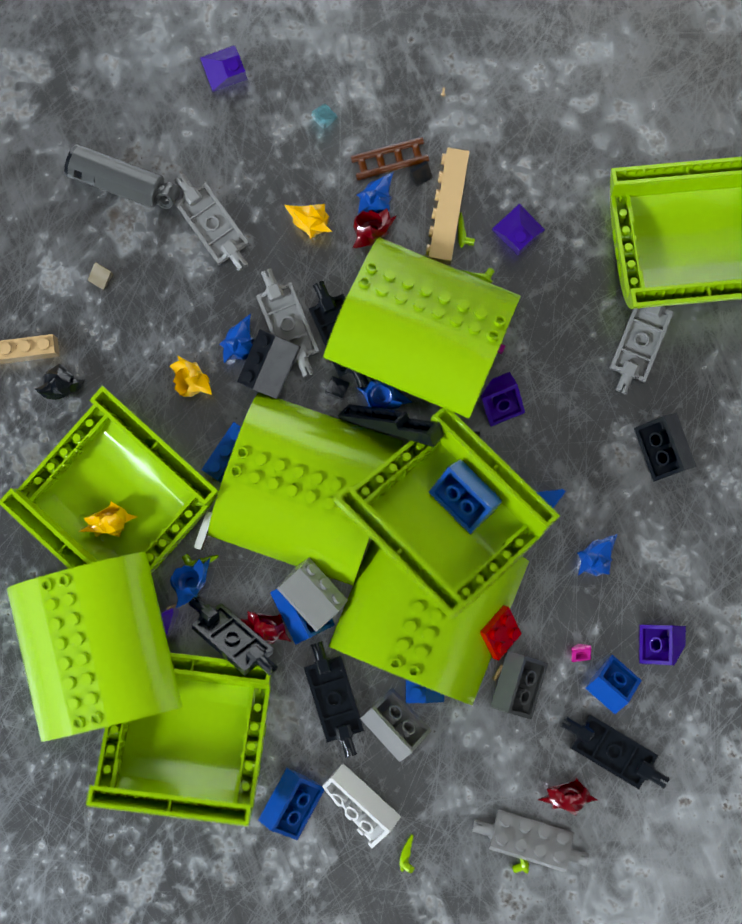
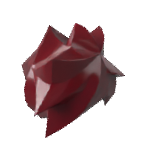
M387 208L379 214L372 210L369 212L362 211L354 219L353 228L357 239L352 248L372 246L379 237L383 238L389 234L388 228L396 216L390 217Z
M247 611L248 619H240L269 645L271 643L274 644L277 639L292 642L285 632L280 613L276 616Z
M577 778L572 782L547 788L549 795L537 799L552 804V809L561 808L575 816L586 803L598 801V799L590 795L587 788Z

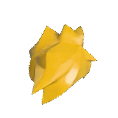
M310 204L308 206L284 205L293 217V223L307 233L310 239L323 232H333L327 227L329 215L325 211V204Z
M177 356L179 361L174 362L170 367L175 372L173 382L176 384L175 390L179 395L192 397L200 391L212 395L209 377L202 373L197 362H189Z
M111 501L107 508L85 517L84 520L88 525L79 532H94L95 537L104 533L120 537L121 532L124 531L125 523L137 518V516L128 514L122 507Z

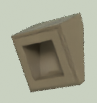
M95 262L88 281L104 290L114 274Z

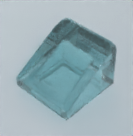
M326 104L311 112L312 118L324 130L338 118Z

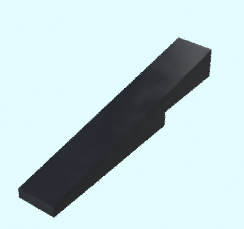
M348 404L338 414L341 420L432 447L444 436L440 422L412 419L404 411Z

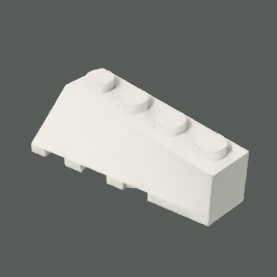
M343 763L322 786L336 805L344 808L345 816L348 820H353L358 826L357 831L361 836L365 835L369 840L368 845L371 848L389 834L401 818L393 808Z

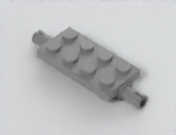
M185 174L179 175L181 180L179 177H176L174 181L183 192L182 199L175 203L176 207L218 266L227 259H231L238 271H242L243 268L240 262L244 268L249 265L240 253V250L249 245L247 239L207 183L200 187H195L191 185Z
M272 268L267 269L269 277L264 270L261 272L267 288L265 292L256 295L269 330L271 333L301 347L294 362L298 363L303 378L308 376L305 369L308 370L309 375H312L314 371L308 357L319 353V349L291 282L280 285L275 279Z
M664 306L632 310L609 369L621 374L615 389L616 391L620 392L622 389L621 393L627 394L632 379L643 383L646 382L673 315L672 311L667 310Z
M499 809L495 822L492 824L477 819L474 820L472 832L488 836L490 839L489 849L563 872L567 871L569 861L584 866L588 863L589 853L580 852L571 847L574 832Z

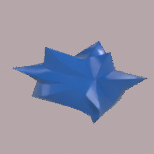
M394 172L370 182L362 192L357 194L360 199L358 213L372 210L379 214L386 208L390 211L389 203L392 197L389 194V189Z
M251 314L237 325L231 327L225 339L219 343L224 348V363L229 359H247L255 341L250 336Z
M376 379L370 381L367 387L360 389L356 387L365 396L369 407L395 410L401 404L413 403L395 387Z
M618 534L605 539L594 540L585 550L577 552L581 561L578 575L583 572L594 576H599L603 573L610 575V563L613 561L611 555Z
M210 558L204 563L199 559L194 566L183 565L181 568L175 569L170 578V584L178 597L176 608L187 604L194 597H197L198 592L205 585Z

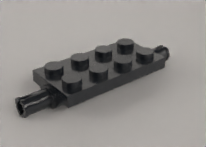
M320 281L321 290L317 283L313 285L319 298L318 304L309 308V311L323 343L327 347L346 298L344 294L332 297L329 295L324 281ZM332 361L339 378L353 374L359 389L363 388L361 380H363L365 387L369 385L366 375Z
M198 596L189 601V606L199 613L198 620L192 623V629L244 676L257 666L263 669L269 676L272 675L270 671L276 672L278 666L268 659V657L274 654V648L222 603L216 607L206 605Z
M322 641L317 643L319 651L316 643L311 644L316 662L313 665L304 667L326 742L341 741L345 758L350 757L349 749L352 756H355L357 752L352 737H354V734L364 731L342 657L327 658Z
M591 714L588 715L582 725L568 716L565 717L564 721L568 722L570 726L562 722L561 727L576 735L570 747L572 750L637 789H640L645 780H650L663 789L666 787L667 784L660 781V779L668 783L670 778L655 770L654 763L659 755Z

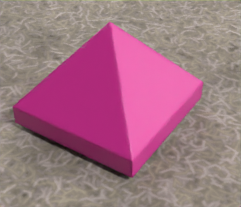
M577 644L572 647V662L591 660V645Z

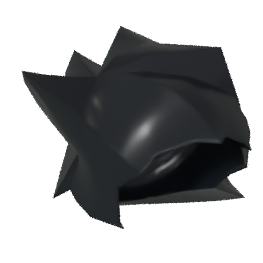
M58 364L44 374L43 385L35 388V390L46 399L57 400L64 397L69 399L70 394L78 390L85 380L74 379V375L69 370Z

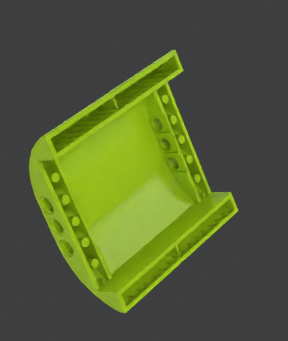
M742 157L611 168L610 213L621 289L627 306L630 309L742 299Z
M379 237L369 251L346 297L323 358L470 418L521 295Z
M101 386L90 399L93 403L91 408L18 489H9L0 499V505L69 569L114 557L146 552L152 574L206 513L215 500L218 490L110 391ZM111 501L122 507L128 514L137 516V518L125 523L124 531L121 532L120 537L107 533L95 537L94 532H79L88 525L84 520L85 517L107 508Z
M258 392L244 419L222 479L209 523L208 536L294 566L299 565L310 557L327 577L353 586L370 536L334 501V497L348 485L352 489L399 451L403 441Z
M442 408L430 420L440 422L444 432V436L434 447L415 441L408 442L353 489L348 485L334 497V501L450 618H454L512 567L554 524L560 515L454 412ZM460 459L503 501L471 534L429 493L447 468Z
M372 539L328 647L473 706L492 657L480 631L503 605L511 609L529 561L521 557L473 603L454 618H450Z
M146 552L114 557L27 580L7 588L41 742L183 707Z
M170 653L183 707L105 727L95 784L89 786L86 806L249 826L256 798L263 753L271 676L259 666L244 676L226 659Z

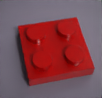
M505 605L499 609L480 631L492 658L498 661L522 634L510 608Z

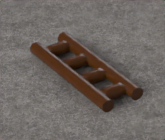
M423 137L350 156L352 163L358 162L361 171L355 174L357 181L418 165L424 161L429 162L428 154L422 155L419 145L424 144ZM412 147L415 158L404 160L401 150ZM394 152L396 163L386 165L383 155ZM376 157L379 167L368 170L365 160Z

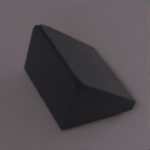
M427 161L410 170V177L417 187L432 179V173Z
M332 376L325 394L344 400L350 382Z

